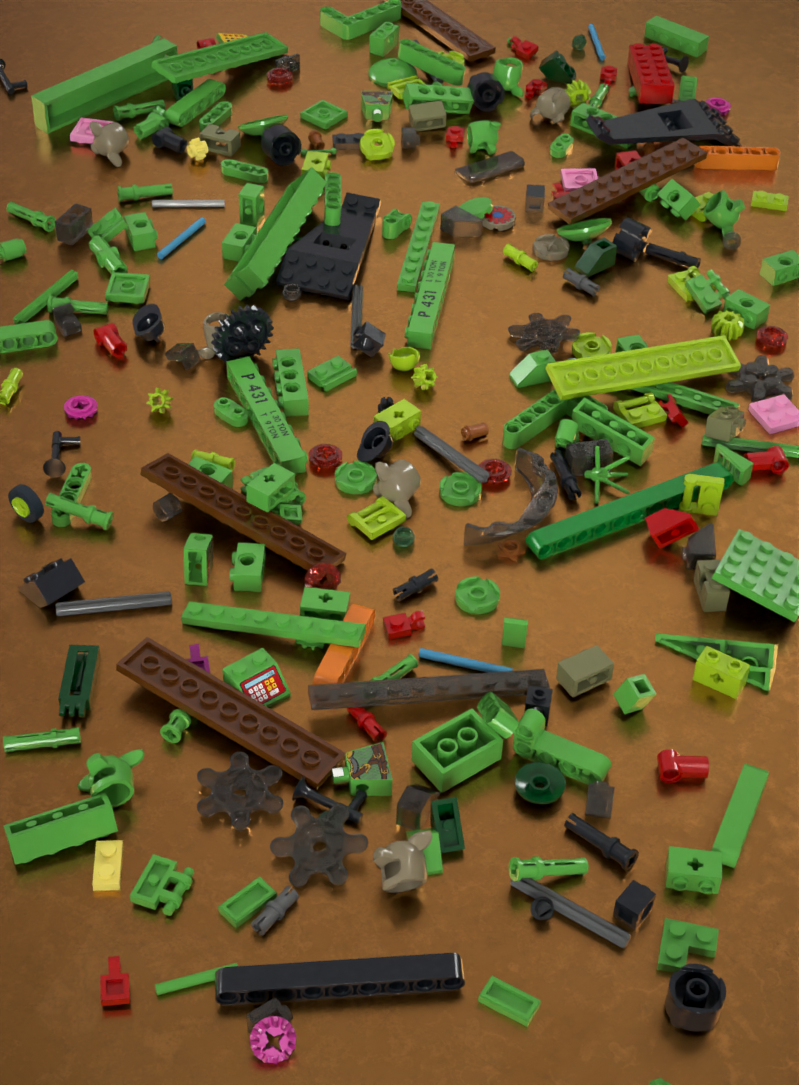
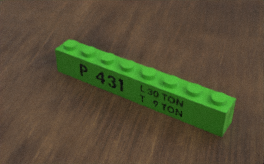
M433 242L431 249L427 251V260L425 259L421 281L418 282L411 315L408 318V327L406 326L405 338H408V347L431 349L454 263V244Z
M250 356L227 361V378L242 406L248 411L249 419L273 463L295 473V475L306 472V463H308L307 453L301 449L299 438H295L293 428L287 424L284 412L279 410L278 401L273 399L270 387L267 388L264 376H260L257 364L252 362Z

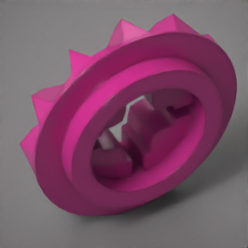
M711 98L705 101L711 109L715 107L723 115L730 112L731 104L725 99Z
M75 396L65 402L64 412L69 418L74 417L76 420L83 418L85 420L86 417H93V413L97 412V402L89 396Z
M266 1017L260 1020L251 1032V1049L254 1055L264 1063L277 1064L284 1059H288L292 1051L295 1050V1030L282 1017ZM266 1031L274 1037L278 1034L281 1035L278 1039L281 1049L274 1045L266 1047V1044L269 1042Z

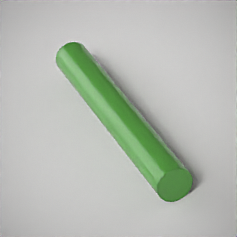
M233 963L155 984L156 994L161 995L214 981L215 972L218 969L238 965Z

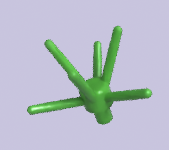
M599 446L595 447V467L592 470H586L584 474L586 479H592L595 482V504L599 503L600 482H604L627 495L630 493L629 490L608 480L610 477L628 476L627 472H608V470L629 460L630 456L619 459L606 467H600Z

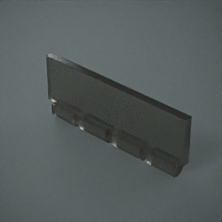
M510 151L457 168L455 173L464 180L474 183L483 180V178L486 179L523 167L525 162L522 157Z

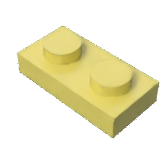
M123 840L96 841L92 882L93 891L120 890Z

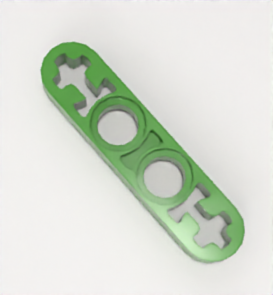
M78 463L72 467L59 494L60 497L81 503L92 479V471L89 464ZM72 486H80V488H77V489H71L70 487H72ZM52 508L51 510L52 523L55 526L65 527L74 518V515L63 514V511Z

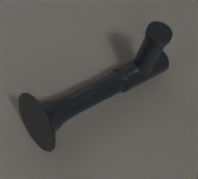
M662 47L664 54L668 52L667 47ZM665 55L667 63L679 67V72L681 73L686 71L689 64L687 56H684L682 59H675Z
M0 59V78L8 94H13L17 88H27L26 80L10 82L3 71L6 66L5 61Z
M59 431L53 433L51 459L47 460L43 465L46 475L60 477L65 473V464L59 460L61 445H81L80 436L62 437V433Z
M305 776L300 779L292 796L293 801L297 798H307L356 824L361 822L363 814L357 810L367 798V794L364 791L358 790L350 805L346 806L311 789L305 781Z

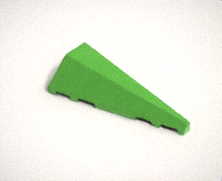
M656 633V642L671 647L694 659H698L705 647L709 646L750 664L747 682L763 690L770 691L776 670L778 645Z

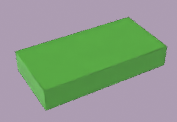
M259 876L218 906V910L230 924L238 928L265 908L269 901H273L277 897V892Z
M494 976L490 977L478 996V1002L526 1027L529 1026L541 1006V1000Z

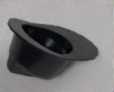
M156 304L145 305L134 315L133 328L136 336H141L146 341L155 340L160 342V335L165 330V324L162 320L160 309Z
M377 421L365 430L357 452L359 461L368 462L374 458H384L392 449L393 438L390 434V427L386 422Z

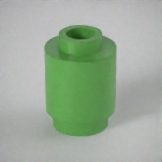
M653 184L639 191V193L647 201H653L658 197L657 193L660 191V188L657 184Z
M15 238L0 243V259L3 258L4 261L22 257L27 252L22 239L18 240Z

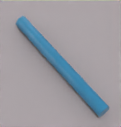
M590 24L588 29L599 59L601 61L605 60L606 57L593 24Z
M201 217L159 251L157 257L163 259L203 226L206 223L205 218Z
M420 648L419 651L420 658L512 677L513 668Z

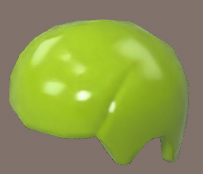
M412 347L393 349L392 354L388 353L390 363L399 371L413 369L420 360L419 351Z

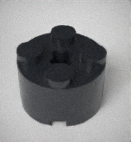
M482 72L470 77L467 88H470L474 100L473 104L484 112L496 109V106L502 103L505 95L504 88L497 78L488 72Z
M275 125L265 129L261 141L263 152L273 162L281 166L293 163L295 157L301 153L302 149L299 137L285 125Z
M627 217L619 226L622 229L619 234H615L612 243L617 246L616 253L636 261L640 252L644 253L648 245L646 240L650 236L652 228Z
M686 964L681 967V970L676 973L674 972L670 978L665 999L666 1012L670 1017L672 1025L689 1031L712 1030L721 1016L726 998L725 983L721 977L719 979L713 973L711 968L702 964Z

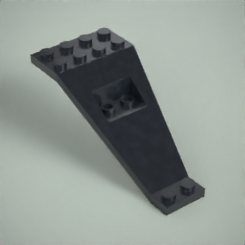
M695 98L605 121L599 116L589 115L586 118L595 136L609 145L675 142L684 138L688 141L716 139L726 146L742 147L739 143L740 139L732 133L734 130L726 125L727 121L720 116L721 112L715 107L711 109L703 100L700 102Z
M346 192L341 207V223L337 226H329L323 221L286 250L276 284L278 286L349 300L382 203L381 199Z

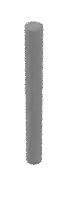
M152 200V207H225V200Z

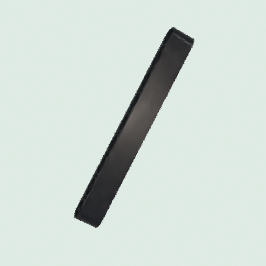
M457 953L224 967L215 972V1000L221 1005H242L453 991L465 985L462 957Z

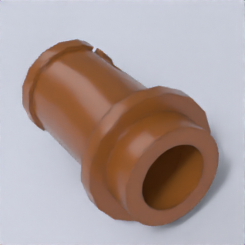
M314 130L309 133L308 139L314 145L315 150H323L325 143L321 139V133Z
M653 142L646 143L643 146L644 156L657 150Z
M485 422L473 426L465 425L461 429L463 440L469 442L473 438L489 434V428Z

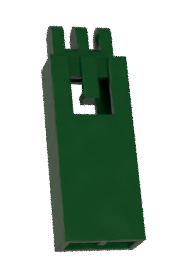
M69 645L58 698L59 716L65 717L66 710L69 709V717H75L76 710H79V717H85L86 710H91L101 657L99 646ZM71 691H81V693L74 692V695H70Z

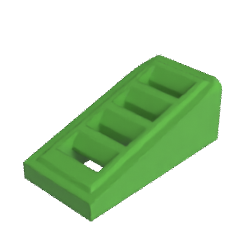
M681 76L678 102L695 98L697 77Z
M721 444L716 445L713 461L715 463L720 462L734 476V481L739 485L745 484L751 478L753 463Z

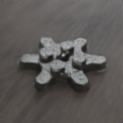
M533 313L529 315L530 323L527 325H511L508 328L512 337H521V339L516 341L520 351H526L532 347L539 346L541 350L555 353L559 350V342L564 340L575 341L580 336V330L566 328L571 322V316L560 315L555 319H545L542 314Z
M759 355L754 362H749L746 365L740 363L739 371L729 372L738 378L729 380L725 387L731 393L740 391L750 393L752 403L765 400L769 395L779 396L784 394L788 399H791L793 397V390L791 387L783 384V382L793 380L794 372L788 367L778 369L775 365H769L768 358L764 355Z
M244 752L232 754L230 757L231 766L224 772L203 768L197 774L199 783L212 790L209 797L198 802V812L203 817H210L218 812H226L231 817V825L237 831H244L248 828L251 813L263 810L270 814H277L283 808V799L271 794L268 790L269 786L277 783L282 777L281 768L276 765H270L262 770H253L248 765L249 757ZM241 789L247 792L243 796L242 794H235L234 791Z
M334 805L330 809L329 814L320 819L313 817L307 807L297 806L291 812V819L296 824L295 833L290 837L275 838L271 842L270 849L274 855L294 858L295 866L289 874V881L293 886L303 887L310 876L315 873L326 874L330 882L337 886H341L347 881L348 872L343 866L342 860L349 854L363 853L368 847V839L363 834L353 835L343 830V824L349 816V810L345 805ZM317 842H325L327 848L315 852L313 845Z

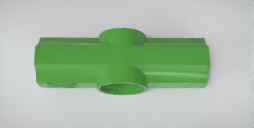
M99 235L94 236L89 242V248L96 255L99 266L101 268L106 267L111 275L112 272L127 273V266L120 259L117 248L115 246L110 247L105 239Z

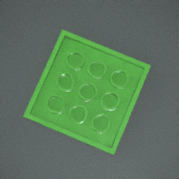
M738 529L711 579L795 622L799 616V559L788 552L777 549L769 542H764L754 537L750 532Z

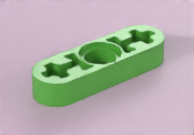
M224 101L214 106L199 120L200 130L203 131L208 124L219 126L232 115V104Z
M226 159L221 162V172L224 175L256 183H265L269 179L268 169L232 159Z

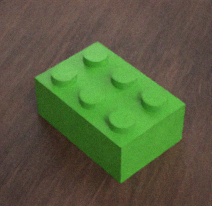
M471 708L412 741L411 761L443 793L500 760L503 739Z

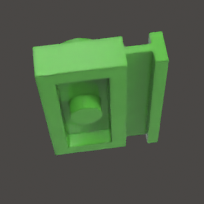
M115 207L97 223H94L87 231L91 238L99 235L108 243L129 225Z
M336 356L307 371V378L319 387L322 386L324 391H328L357 376V369L351 368V365L340 356Z

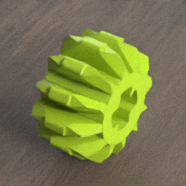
M572 80V84H567L568 88L564 89L570 98V106L574 109L582 103L587 104L586 100L591 99L589 96L591 90L588 84L582 80L577 82Z
M725 310V312L718 311V314H715L712 318L711 332L714 333L715 337L725 335L726 339L730 341V339L737 340L742 335L744 319L741 317V314Z

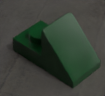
M457 797L431 801L430 826L434 827V830L439 834L441 853L465 849Z

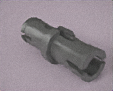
M570 268L566 269L569 273L564 272L563 279L573 283L577 289H583L592 296L597 294L594 291L599 292L600 286L588 280L584 274L580 275Z
M286 886L273 901H269L265 905V910L251 922L254 931L257 932L261 928L258 934L264 935L277 920H282L285 916V911L299 899L296 890L293 889L289 893L292 887Z

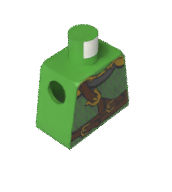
M361 91V109L365 119L374 120L375 122L388 120L392 110L393 91Z
M191 533L183 548L184 582L188 585L207 586L214 559L213 536L210 534ZM198 563L202 564L200 569H197L195 565Z
M384 742L346 752L345 767L332 768L333 783L348 782L350 794L356 796L358 790L364 791L367 796H391L392 775Z

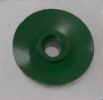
M529 763L520 768L515 776V788L519 795L535 804L552 803L558 800L565 791L566 782L563 774L559 769L547 763Z

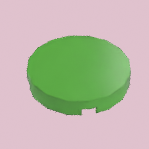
M487 197L468 200L459 206L457 210L459 219H464L466 222L480 220L485 217L484 214L492 212L493 204L491 199Z
M359 460L353 461L350 464L345 462L337 467L335 471V484L345 493L364 494L371 491L373 485L377 483L375 468L367 462Z
M455 472L452 473V476L447 477L446 475L440 481L439 494L448 504L468 506L477 502L481 497L482 484L468 473Z
M478 576L465 578L458 583L455 589V601L463 611L468 613H489L496 609L500 602V589L496 583L487 578L486 580Z

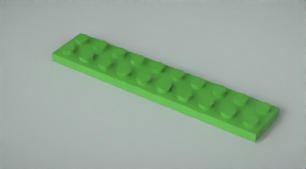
M264 32L154 60L151 67L159 74L168 78L170 82L179 83L226 69L236 68L237 66L247 65L248 63L269 59L274 56H280L288 53L289 47L269 33Z

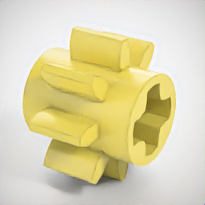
M199 137L191 139L190 145H187L188 155L190 158L195 157L196 161L204 159L208 153L207 143L204 140L200 141Z

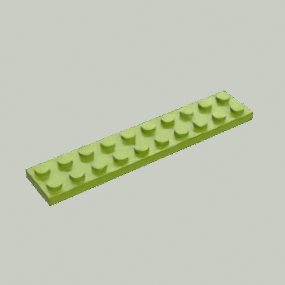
M725 335L547 363L545 369L560 400H567L739 371L741 364Z

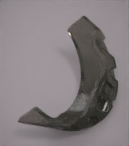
M518 448L516 451L515 469L526 480L532 496L531 502L520 519L514 523L494 522L488 527H478L467 523L464 529V545H481L506 539L538 524L550 513L557 500V478L555 473L544 463V459L540 455Z

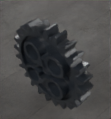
M246 305L244 310L239 306L237 312L232 309L230 316L225 314V320H219L220 327H214L217 333L212 334L214 338L211 341L214 345L213 350L225 363L249 356L254 360L255 354L260 356V350H266L265 343L271 342L268 337L273 336L271 330L274 329L271 325L273 321L270 319V316L261 307L257 308L255 305L251 308L249 305Z

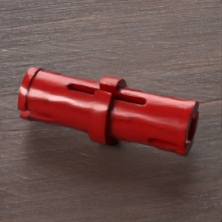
M353 700L356 706L350 702L346 710L357 721L358 727L361 730H365L375 743H380L377 737L383 741L387 736V732L376 721L375 715L368 712L359 700Z

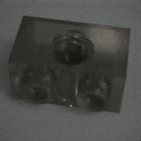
M75 203L55 221L57 241L74 245L93 225L91 208Z
M602 439L566 444L565 459L572 474L583 476L586 470H592L595 467L596 446H599L600 467L612 464L614 452L608 440Z

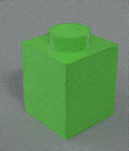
M642 674L627 678L613 695L624 714L643 710L657 693L646 675Z

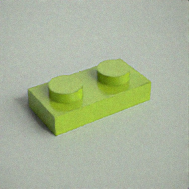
M753 191L751 206L787 211L789 196L781 193L773 194L765 191Z

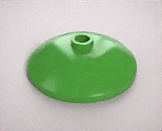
M386 58L374 63L369 68L368 75L374 83L387 87V82L417 75V70L413 65L398 58Z
M288 114L238 125V129L249 135H261L262 138L265 129L275 125H284L288 120Z
M609 218L576 222L572 225L568 224L558 228L557 234L570 241H581L582 244L591 243L593 238L602 235L611 226L612 221Z

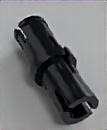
M431 568L417 577H410L408 582L393 588L394 595L403 592L395 598L400 602L414 593L422 592L423 588L438 581L437 574L428 578L435 573Z

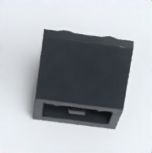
M60 558L43 566L42 570L23 579L24 584L20 585L18 589L41 608L80 586L85 580L72 558L65 561Z

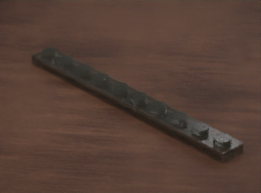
M536 669L308 685V696L311 710L477 699L482 698L490 691L497 697L527 695L529 685L549 689L550 686L545 670Z

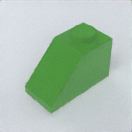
M548 350L529 353L509 373V377L516 388L551 381L545 368L547 363L556 361Z

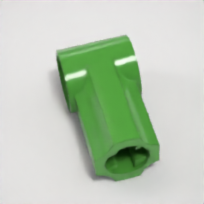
M151 112L145 121L134 127V132L137 138L142 140L166 126L169 127V120L156 112Z

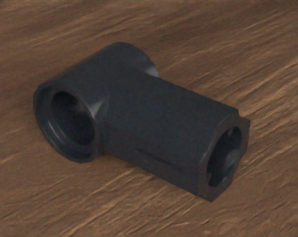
M166 126L152 135V142L156 147L162 148L165 146L180 154L185 152L187 140L175 135L171 128Z

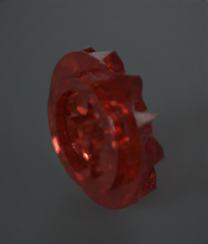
M274 68L267 72V81L271 84H288L293 78L292 72L285 68Z
M765 326L757 331L756 338L760 344H764V347L770 346L773 349L774 347L781 348L782 345H786L788 334L779 327Z
M331 444L316 445L309 451V462H312L313 467L319 466L320 470L324 467L328 469L331 466L337 467L338 463L342 462V451L337 446Z
M487 459L478 465L489 473L486 483L492 482L494 485L496 482L503 484L504 481H509L512 470L507 462L500 459Z
M319 563L307 571L304 579L305 586L337 590V586L341 583V574L336 566L330 563ZM326 575L327 581L321 586L318 580H322Z

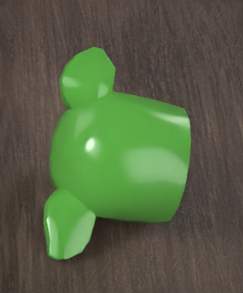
M512 57L496 60L492 74L501 83L505 91H511L514 96L523 97V90L518 86L523 70L521 60Z
M489 120L470 123L467 127L470 154L476 153L479 149H485L489 155L496 153V145L499 140L498 130L502 126L501 123Z
M721 190L715 193L706 203L704 215L713 225L722 229V235L725 240H730L733 234V225L739 220L740 212L745 210V205L742 199L734 201L728 197L726 191Z
M142 749L133 750L120 757L115 755L102 756L99 753L93 754L86 762L90 772L80 780L77 785L78 789L90 792L91 797L106 793L112 808L124 804L134 795L132 768L143 760L144 751Z

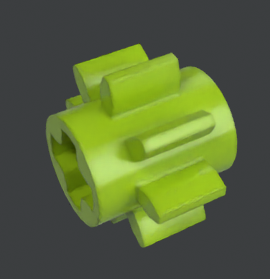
M427 364L414 368L415 373L411 378L415 383V387L421 386L422 390H427L428 387L435 386L434 381L438 376L434 372V367L428 368Z
M155 388L154 394L148 393L150 399L147 404L153 407L152 412H156L159 409L160 414H164L165 408L172 409L170 403L174 398L167 395L169 390H163L161 393L160 388Z

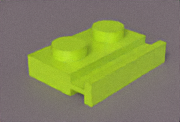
M417 75L387 82V89H391L398 99H403L402 95L406 83H425L421 79H417Z

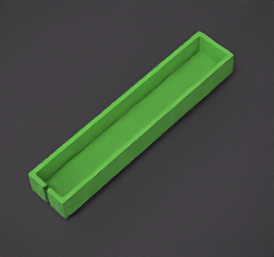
M165 38L31 95L35 126L48 134L79 120L81 117L84 118L169 80L151 67L152 61L177 55V45Z
M313 167L288 185L224 285L239 300L246 296L248 298L251 297L258 287L262 289L268 283L267 278L275 272L273 268L281 262L280 257L286 253L287 247L294 241L293 237L301 230L299 227L306 222L307 219L305 217L312 212V207L319 201L317 198L324 193L323 188L327 182Z

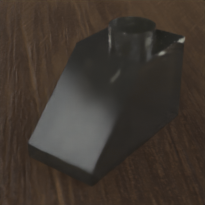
M454 206L441 214L440 229L451 236H482L483 220L460 207Z
M713 524L706 525L688 537L687 546L682 547V560H686V569L695 570L699 560L716 559Z
M417 783L408 785L397 803L396 824L412 830L422 829L430 814L431 801L437 800L440 792Z

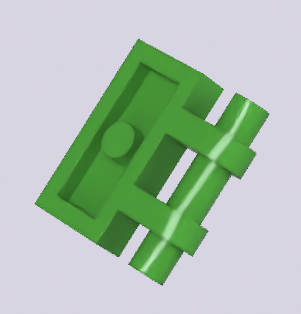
M712 269L706 273L709 279L706 280L701 274L687 280L685 283L686 288L704 314L720 308L722 305L720 300H725L730 295L729 289L724 287L720 276L715 274ZM712 286L716 287V289L718 290L717 293L713 291V289L711 288Z
M153 854L130 894V901L154 910L159 902L165 903L162 910L163 913L171 916L174 910L180 907L183 901L182 896L185 890L190 888L195 871L190 867H186L183 873L177 872L178 864L176 861ZM170 883L176 884L172 892L166 890Z

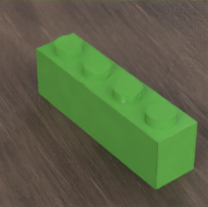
M655 16L646 22L644 37L694 57H698L707 51L708 35L659 16Z
M106 793L3 825L15 865L28 863L34 858L47 854H55L71 846L82 845L86 841L98 837L104 838L118 831L112 805Z

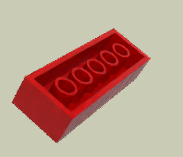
M641 43L629 45L628 67L639 103L672 104L675 84L662 46L655 43L650 45H643Z

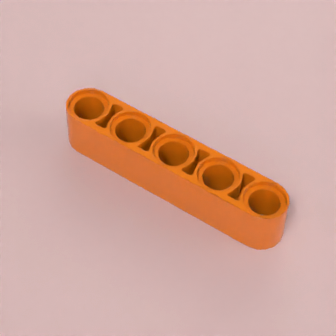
M699 146V148L707 152V158L694 164V166L699 169L771 171L778 168L781 151L774 147Z
M354 603L351 604L343 621L366 625V633L360 648L330 644L314 675L313 689L333 695L339 693L372 628L376 615L375 609Z

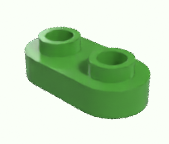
M569 134L558 136L550 145V155L556 158L565 157L573 147V137Z
M223 397L214 402L215 415L230 425L242 427L249 422L248 411L231 399Z

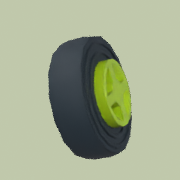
M19 484L9 491L8 498L11 507L21 519L32 523L42 517L44 513L43 504L30 487Z

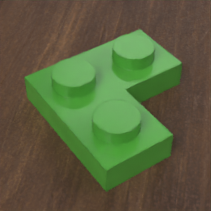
M665 918L657 969L676 973L681 970L682 966L686 965L688 952L715 958L719 929Z

